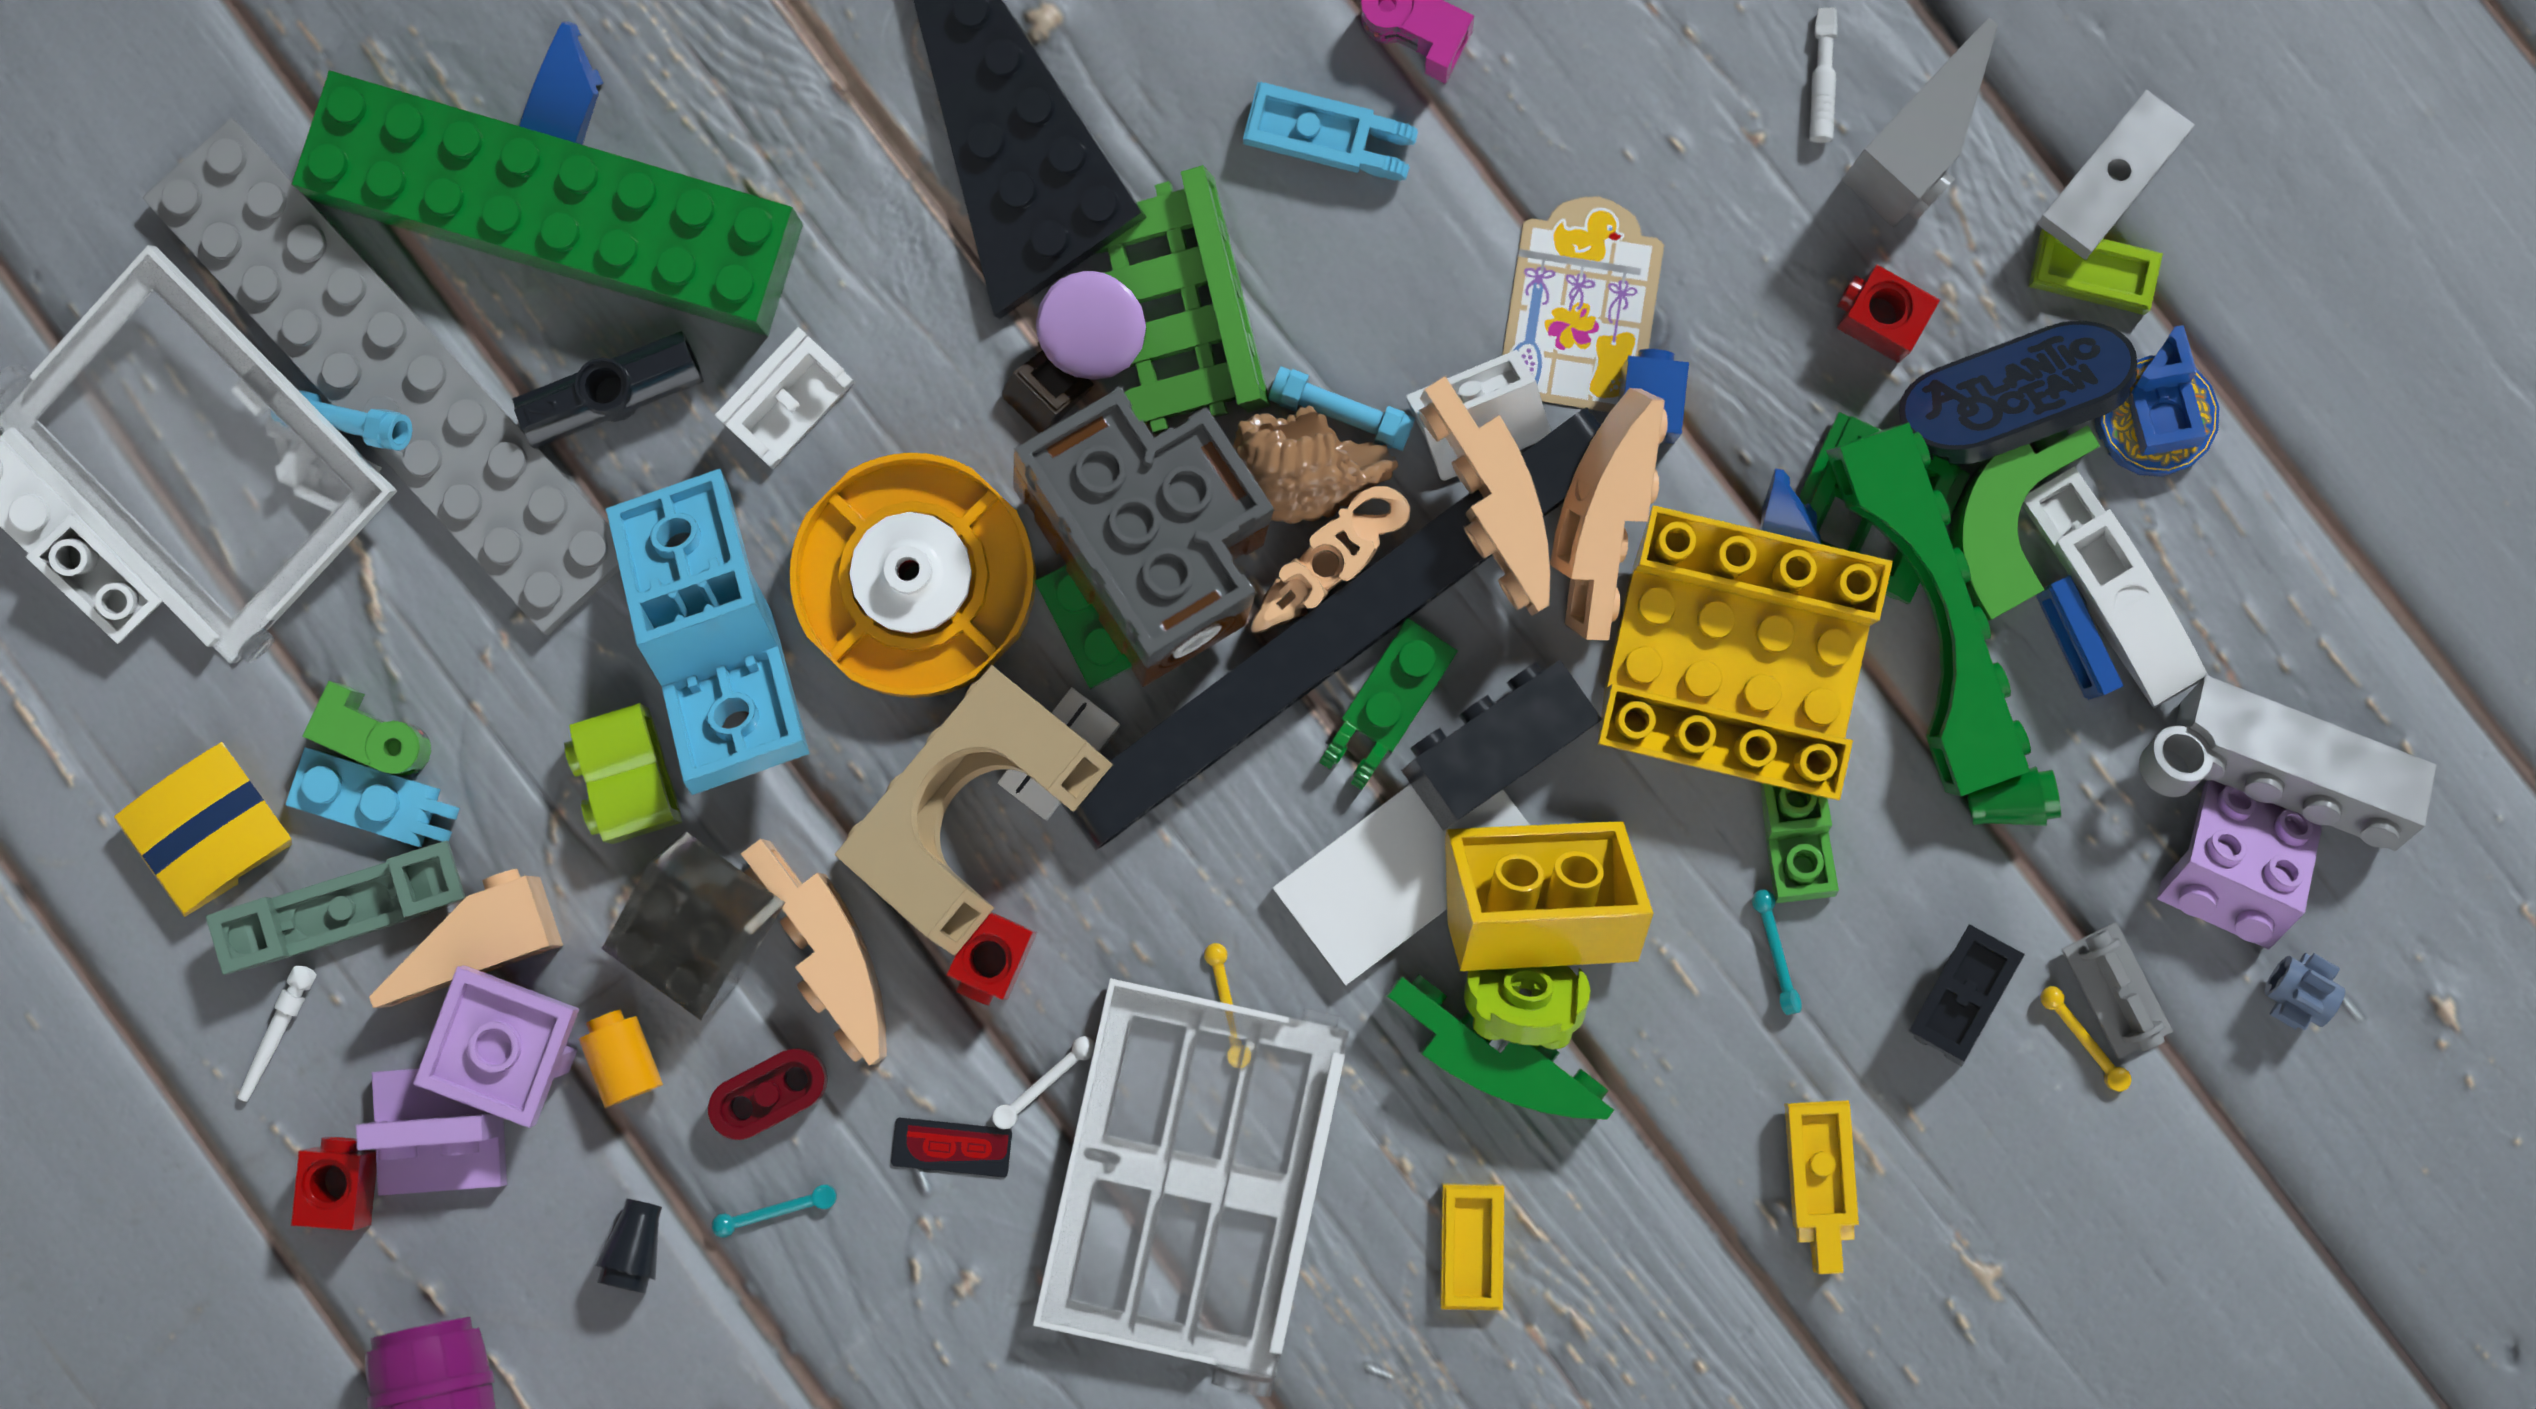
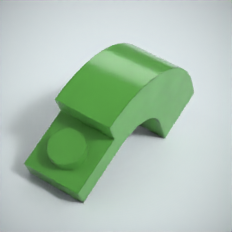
M2088 425L2071 435L2066 429L2033 442L2032 445L2037 454L2034 453L2030 444L1987 459L1973 473L1965 485L1953 513L1949 538L1953 549L1956 547L1960 548L1968 562L1971 581L1965 584L1973 606L1979 605L1982 608L1988 621L2044 591L2043 586L2027 561L2019 542V512L2026 496L2040 480L2100 447Z

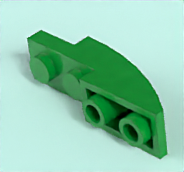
M1419 974L1412 983L1400 976L1385 995L1433 1032L1419 1053L1449 1074L1474 1088L1511 1104L1547 1114L1579 1119L1607 1120L1613 1113L1614 1109L1602 1100L1609 1090L1580 1068L1572 1077L1557 1066L1554 1060L1560 1054L1559 1051L1542 1045H1523L1506 1040L1496 1050L1489 1044L1492 1040L1483 1038L1474 1030V1017L1467 1012L1460 1021L1441 1007L1447 996Z

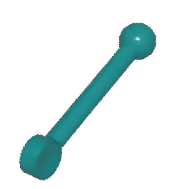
M1759 890L1752 897V906L1762 917L1781 988L1780 1005L1786 1015L1800 1013L1802 1009L1801 998L1798 992L1793 989L1772 911L1776 904V898L1768 890Z
M822 1184L816 1187L810 1195L733 1217L726 1213L719 1214L712 1221V1231L717 1237L727 1238L739 1227L813 1206L819 1209H828L836 1203L837 1192L833 1186Z

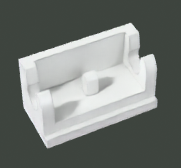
M797 327L715 416L768 466L774 469L855 382L833 358L804 331Z

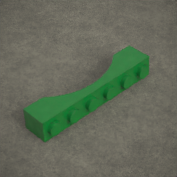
M1905 423L1826 450L1846 508L1870 522L1899 549L1917 574L1931 604L1939 636L1941 674L1936 706L1926 733V739L1945 793L1964 796L2030 772L2025 757L2031 753L2029 738L2019 720H2012L2005 698L2011 696L2010 684L2004 669L1998 662L1993 664L1985 641L1991 638L1990 626L1982 608L1979 605L1973 606L1965 584L1971 581L1969 565L1961 549L1958 547L1953 549L1945 527V525L1951 523L1950 511L1943 494L1939 490L1933 491L1925 468L1931 465V458L1924 438L1919 432L1913 433L1910 423Z

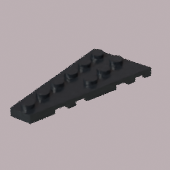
M913 0L993 314L998 319H1002L1146 218V215L1004 0Z

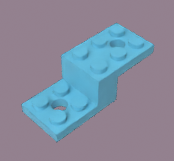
M721 469L606 508L636 643L662 687L683 781L691 795L810 754L775 619L751 573L729 485ZM690 533L689 538L684 543L675 547H667L669 539L676 534ZM740 711L749 712L746 720L741 725L731 729L721 728L725 719L731 714Z

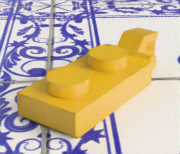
M1849 1100L1784 1103L1793 1227L1796 1228L1797 1242H1810L1813 1273L1820 1275L1844 1273L1841 1240H1854V1225H1859Z

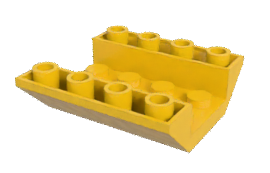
M1653 505L1630 574L1604 688L1601 718L1603 720L1600 721L1597 744L1839 801L1853 740L1846 739L1845 737L1869 628L1872 624L1880 621L1893 561Z

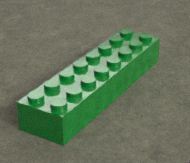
M331 70L328 72L291 184L318 204L767 337L803 228V222L791 206Z

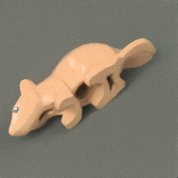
M1374 486L1360 492L1351 501L1347 509H1340L1337 518L1331 520L1309 539L1310 547L1299 559L1295 558L1281 568L1279 571L1280 579L1276 578L1273 585L1265 593L1260 609L1253 618L1251 632L1261 633L1308 614V608L1313 609L1317 607L1329 595V591L1340 582L1355 578L1372 560L1380 545V535L1395 532L1404 527L1409 521L1411 507L1407 499L1400 492L1388 486ZM1371 499H1382L1390 505L1389 512L1382 515L1353 513L1356 508Z

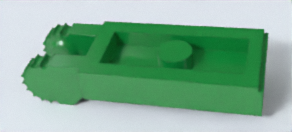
M1407 618L1342 717L1341 721L1344 724L1319 763L1331 769L1343 757L1347 750V744L1355 731L1376 743L1368 757L1361 760L1353 773L1354 778L1351 784L1363 790L1387 751L1392 754L1458 650Z

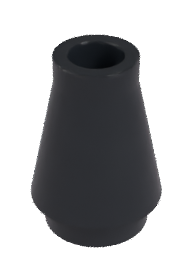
M626 1199L623 1211L595 1266L601 1268L597 1283L646 1294L649 1279L656 1280L661 1206Z

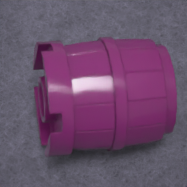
M470 1317L423 1325L370 1338L372 1350L365 1352L366 1378L369 1397H366L368 1409H496L492 1384L494 1383L493 1371L489 1367L480 1328L472 1329Z

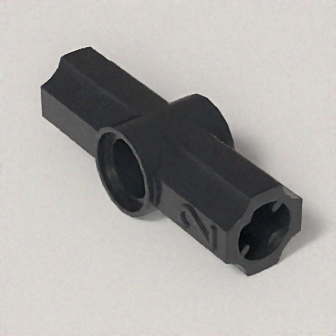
M680 331L612 359L603 357L592 359L584 364L577 373L512 398L520 427L526 435L530 446L536 449L605 421L618 422L626 420L638 408L700 384L704 380L695 353L684 332ZM606 378H620L621 390L616 399L609 403H598L596 400V390L599 384Z

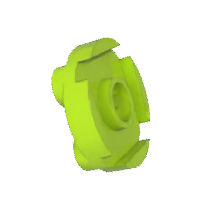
M1568 966L1468 971L1464 990L1465 1004L1468 1011L1474 1017L1473 1028L1477 1034L1489 1040L1504 1039L1523 1045H1542L1549 1049H1560L1570 1043L1572 1033L1584 1022L1590 998V985L1587 976L1580 967L1578 975H1576ZM1520 989L1532 990L1533 997L1519 994Z

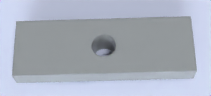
M2146 90L2047 209L2037 225L2086 260L2188 136L2195 124ZM2110 175L2116 177L2119 181L2113 179Z

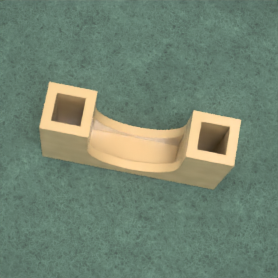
M991 665L985 674L969 687L964 699L946 721L930 734L925 746L906 769L890 782L886 793L867 816L851 829L847 840L834 855L924 936L955 956L994 907L950 869L943 857L940 845L941 824L947 807L954 796L968 782L984 773L1010 769L1029 775L1074 812L1113 764Z

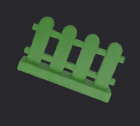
M1204 165L1180 172L1184 189L1173 191L1172 184L1169 181L1155 185L1156 197L1137 202L1146 218L1095 253L1109 252L1113 270L1105 272V274L1116 278L1129 288L1139 303L1179 292L1182 295L1185 312L1146 322V334L1142 350L1128 367H1137L1141 386L1131 388L1124 393L1131 402L1132 411L1138 420H1143L1145 425L1151 424L1152 432L1155 434L1169 429L1168 418L1206 407L1210 408L1211 415L1214 418L1228 414L1226 402L1237 400V404L1247 412L1271 406L1215 178ZM1194 227L1198 246L1188 249L1183 230ZM1167 235L1171 254L1129 266L1126 246ZM1208 285L1213 304L1202 307L1197 287ZM1222 342L1227 362L1216 365L1212 345ZM1192 350L1196 351L1199 370L1157 380L1153 361Z

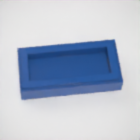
M2071 575L2044 587V591L2035 596L2084 698L2090 700L2123 687L2124 685Z

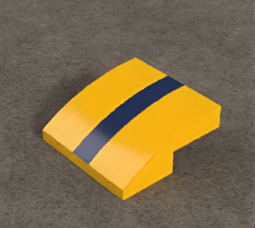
M220 742L177 769L114 816L119 827L184 917L238 885L239 877L292 845V838L223 742Z

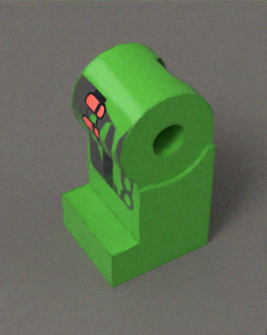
M328 681L302 737L389 774L401 776L414 775L425 767L430 759L432 750L430 739L418 726L399 721L385 722L358 710L365 694L346 685Z

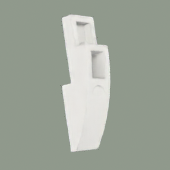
M0 436V527L29 553L26 558L110 638L117 644L121 643L163 601Z
M2076 467L2070 468L2028 493L2022 504L2023 508L2068 575H2071L2073 582L2087 601V611L2153 709L2197 684L2205 675H2208L2180 620L2148 566L2110 509L2104 510Z

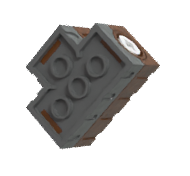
M1120 387L1014 448L1013 489L1023 504H1027L1033 512L1034 521L1056 555L1060 554L1067 565V572L1088 604L1092 603L1098 612L1099 621L1121 655L1125 654L1132 665L1131 670L1142 687L1246 625L1256 591L1246 576L1239 573L1233 564V560L1243 554L1247 556L1264 545L1274 508L1207 407L1190 416L1188 422L1178 428L1173 429L1172 427L1153 437L1143 420L1139 421L1132 411V404Z

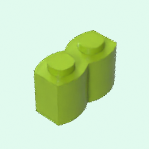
M638 703L569 725L572 740L564 743L565 754L575 777L583 775L586 782L589 798L581 801V808L587 828L592 835L600 833L603 842L616 844L682 823L677 797L665 765L660 740L648 707Z

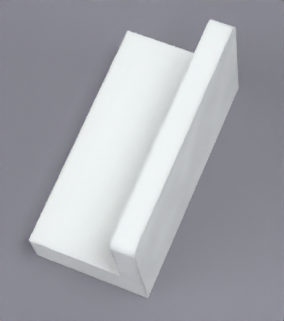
M1517 350L1447 378L1477 426L1480 428L1500 415L1519 450L1537 443L1551 432L1536 380ZM1422 388L1406 395L1411 413L1427 441L1436 471L1440 479L1445 481L1457 476L1452 462L1458 459L1446 438L1437 442L1421 420L1418 410L1425 407L1420 400L1425 389Z

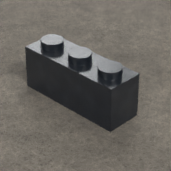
M1558 660L1544 671H1542L1537 662L1533 663L1506 682L1512 690L1506 697L1494 703L1491 697L1486 695L1458 715L1465 725L1449 736H1446L1442 729L1438 728L1410 748L1416 758L1401 771L1443 831L1603 720L1561 660Z

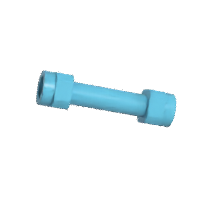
M1280 366L1268 400L1294 412L1297 411L1299 405L1305 408L1312 406L1320 414L1375 434V443L1387 445L1388 448H1395L1403 452L1415 417L1407 415L1404 411L1391 406H1387L1386 411L1382 412L1308 383L1309 375Z
M299 391L338 431L362 436L366 445L400 451L411 440L412 422L408 416L400 412L386 409H371L368 413L323 403L318 394ZM272 409L274 419H275L276 421L282 422L285 426L290 427V426Z

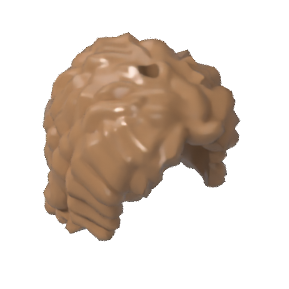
M1312 406L1301 407L1295 415H1289L1287 419H1276L1268 413L1255 414L1247 421H1240L1238 424L1239 429L1235 432L1236 438L1233 448L1273 506L1274 511L1271 520L1277 522L1283 521L1295 524L1303 519L1314 522L1322 516L1332 517L1339 511L1340 506L1349 507L1351 501L1360 492L1377 486L1380 482L1390 480L1393 471L1398 468V461L1395 456L1389 454L1387 445H1375L1373 442L1355 444L1351 439L1343 442L1339 441L1334 430L1327 426L1325 415L1318 414Z

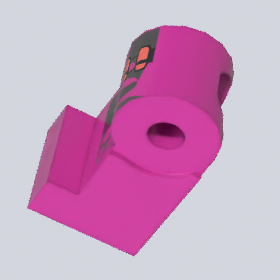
M1361 0L1362 26L1368 36L1381 43L1398 42L1426 56L1425 74L1444 84L1447 83L1473 33L1474 15L1443 0Z

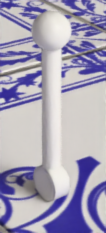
M1086 1036L1077 1038L1073 1042L1072 1051L1010 1105L1003 1104L995 1109L993 1113L995 1125L1001 1129H1009L1014 1126L1018 1120L1019 1112L1079 1060H1089L1093 1057L1094 1041Z

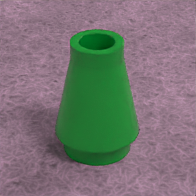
M2034 766L2029 768L2030 772L1967 794L1973 825L1987 823L2047 826V820L2061 818L2060 798L2054 771L2038 772L2037 767Z

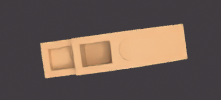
M1446 376L1424 389L1420 400L1425 407L1418 410L1419 416L1432 437L1437 442L1446 438L1457 455L1458 459L1452 462V466L1464 487L1471 494L1479 489L1484 497L1483 500L1470 507L1466 512V516L1471 524L1464 527L1468 538L1483 558L1492 554L1505 574L1498 579L1499 585L1513 607L1519 610L1525 606L1530 615L1533 616L1549 605L1550 564L1548 540L1542 510L1531 475L1515 440L1501 416L1498 415L1479 428Z
M1629 388L1610 411L1592 438L1572 479L1555 532L1550 565L1570 578L1565 625L1586 640H1609L1611 623L1617 619L1620 610V594L1616 587L1619 563L1625 560L1628 551V534L1624 527L1625 521L1648 522L1650 504H1653L1658 496L1659 476L1655 467L1658 445L1663 442L1667 432V414L1664 409L1665 400L1643 389Z
M759 839L741 853L750 866L743 874L764 901L773 896L786 913V916L780 920V923L793 942L800 949L810 945L814 950V953L795 966L803 977V980L797 984L799 991L817 1013L822 1012L824 1009L828 1010L840 1026V1029L834 1033V1036L854 1062L863 1057L869 1066L877 1064L887 1056L886 1022L882 996L872 959L854 918L826 874L816 873L802 884L772 842Z

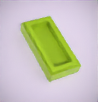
M2042 229L2028 287L2145 315L2151 310L2163 253L2103 239L2090 256L2084 260Z

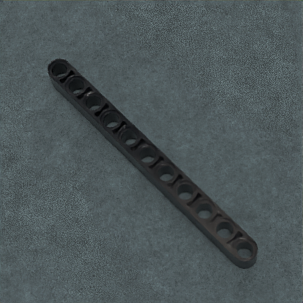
M1588 407L1573 415L1521 454L1531 475L1543 518L1564 503L1576 469L1592 438L1601 426ZM1479 489L1472 494H1467L1113 758L1110 761L1113 765L1074 812L1060 802L1094 849L1098 850L1124 832L1406 621L1407 618L1413 616L1489 559L1492 554L1483 558L1471 543L1464 527L1471 524L1466 516V512L1470 507L1484 499Z

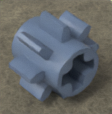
M2304 953L2300 961L2291 956L2285 957L2273 970L2265 986V995L2277 1002L2272 1008L2270 1015L2295 1030L2298 1027L2303 1030L2307 1029L2310 1022L2319 1027L2325 1026L2337 1013L2345 996V988L2333 981L2340 968L2315 953L2311 956Z

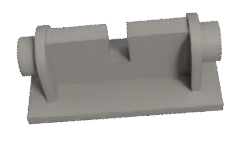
M2117 922L2061 949L2118 1059L2140 1048L2142 1051H2147L2165 1042L2163 1037L2172 1033L2173 1030Z

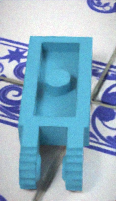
M1258 82L1243 136V144L1359 173V170H1362L1372 176L1394 181H1405L1409 164L1395 157L1365 151L1369 134L1379 140L1397 145H1414L1418 129L1403 122L1373 115L1374 110Z

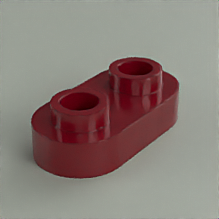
M795 1048L782 1051L720 1084L709 1099V1120L714 1129L726 1138L744 1140L754 1137L817 1103L827 1088L828 1075L823 1061L809 1050ZM794 1067L803 1069L807 1074V1085L801 1091L792 1089L787 1082V1075ZM739 1096L747 1097L752 1102L753 1112L748 1119H740L733 1112V1103Z

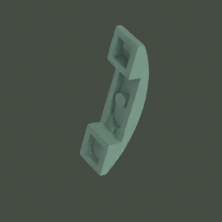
M446 840L388 858L387 862L273 898L263 897L206 915L205 917L222 975H227L369 934L463 901L466 897L449 841Z

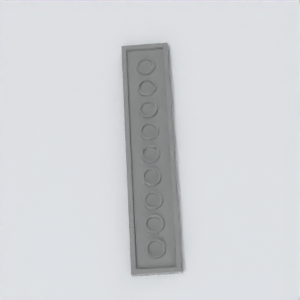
M231 117L148 191L142 199L332 405L367 413L371 409H386L400 412L410 418L413 428L412 437L409 444L403 450L396 451L387 448L371 447L540 631L546 635L551 634L620 570L609 522L540 448L534 449L530 446L521 427L311 200L291 185L292 180L249 133Z

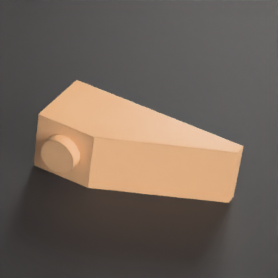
M512 869L482 880L485 890L467 896L369 996L372 1007H392L450 986L458 966L465 965L488 973L563 946L541 878L526 875L520 877L518 869Z

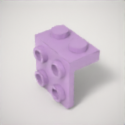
M2207 780L2203 787L2189 850L2161 880L2157 899L2182 910L2187 915L2200 918L2239 936L2247 942L2255 943L2269 950L2305 913L2322 827L2308 821L2299 813L2273 803L2255 801L2248 797L2245 792L2214 780Z

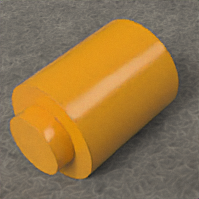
M619 1009L586 1022L589 1034L582 1036L578 1040L605 1108L632 1099L663 1085L637 1016L624 1019L622 1011Z

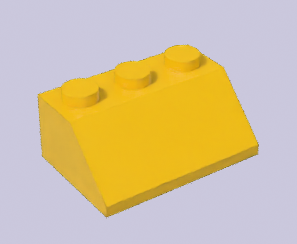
M1623 821L1446 830L1447 921L1460 971L1639 961L1654 913Z

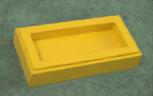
M1442 1183L1440 1308L1453 1310H1503L1504 1185Z

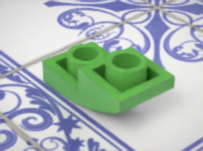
M1761 783L1765 836L1776 903L1836 897L1839 887L1829 836L1832 821L1828 798Z

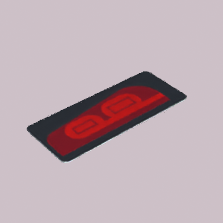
M899 1117L895 1121L891 1164L896 1167L1006 1177L1009 1169L1012 1130Z

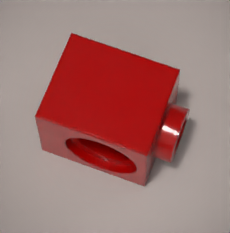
M1876 264L1864 279L1854 275L1837 303V307L1844 310L1845 313L1836 329L1893 361L1900 363L1913 350L1940 299ZM1883 299L1889 302L1895 310V323L1883 324L1874 319L1869 309L1870 300Z
M991 912L955 955L948 970L947 976L960 981L956 992L987 1006H990L993 997L1007 1000L1038 932ZM988 941L998 943L1006 954V965L1002 972L995 977L982 975L974 964V955L977 948Z
M321 1137L320 1147L299 1150L291 1226L350 1231L370 1226L377 1173L376 1151L357 1150V1139L346 1137ZM331 1166L340 1168L347 1179V1188L341 1198L331 1195L325 1185V1176Z

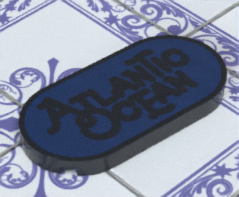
M2066 321L2052 324L1921 375L1909 385L1901 398L1899 405L1900 425L1910 423L1913 433L1919 432L1927 444L1931 460H1933L1934 454L1940 457H1948V462L1951 464L1981 462L2093 420L2117 409L2129 397L2130 387L2134 384V381L2136 383L2137 354L2133 344L2124 334L2105 324L2091 321Z

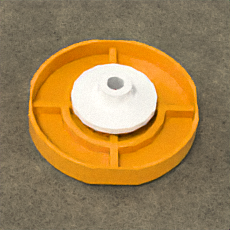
M927 453L887 455L864 462L850 469L806 513L798 529L790 559L791 596L799 623L807 638L855 683L870 690L897 697H934L962 689L979 680L990 666L1021 637L1033 607L1036 591V565L1033 548L1027 530L1017 511L973 468L953 459ZM919 566L920 569L917 577L910 581H904V574L907 569Z

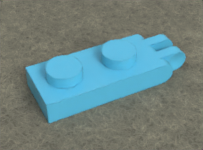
M307 747L304 748L285 804L286 806L417 847H422L425 837L442 842L449 841L452 831L430 824L432 815L434 813L456 820L460 810L458 807L437 801L441 789L394 774L381 772L372 767Z

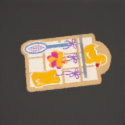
M1600 196L1569 200L1560 204L1551 213L1548 221L1530 219L1523 223L1503 355L1514 350L1519 352L1536 380L1542 402L1578 408L1588 407L1591 410L1610 412L1618 403L1621 369L1627 357L1638 356L1639 350L1649 349L1664 244L1657 238L1642 236L1640 225L1631 212L1619 204Z

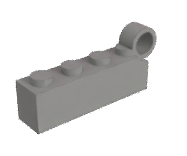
M2205 675L2181 701L2175 726L2163 729L2142 751L2139 758V769L2144 781L2154 791L2164 796H2184L2191 792L2201 780H2214L2245 792L2248 797L2255 801L2273 803L2303 815L2305 819L2314 824L2332 826L2360 837L2368 845L2388 848L2393 851H2397L2425 827L2437 766L2429 761L2208 675ZM2163 750L2172 751L2182 757L2188 766L2189 773H2183L2172 768L2165 760Z

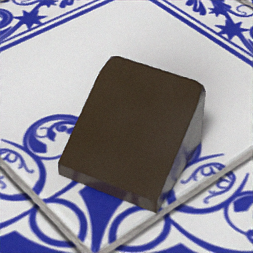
M1041 350L1012 373L1002 391V396L1040 434L1054 426L1092 389L1094 383L1090 379L1075 377L1063 372Z

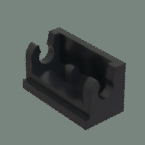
M1969 924L1908 1032L1913 1034V1038L1919 1043L1939 1050L1947 1059L1962 1067L2025 954Z

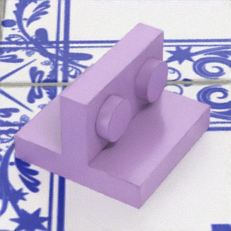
M458 966L413 1084L531 1128L537 1124L553 1079L569 1073L577 1049L566 1046L580 1008L468 966Z
M419 1068L372 1072L374 1122L356 1125L357 1150L376 1149L378 1196L507 1185L504 1119L502 1117L414 1085L413 1083Z

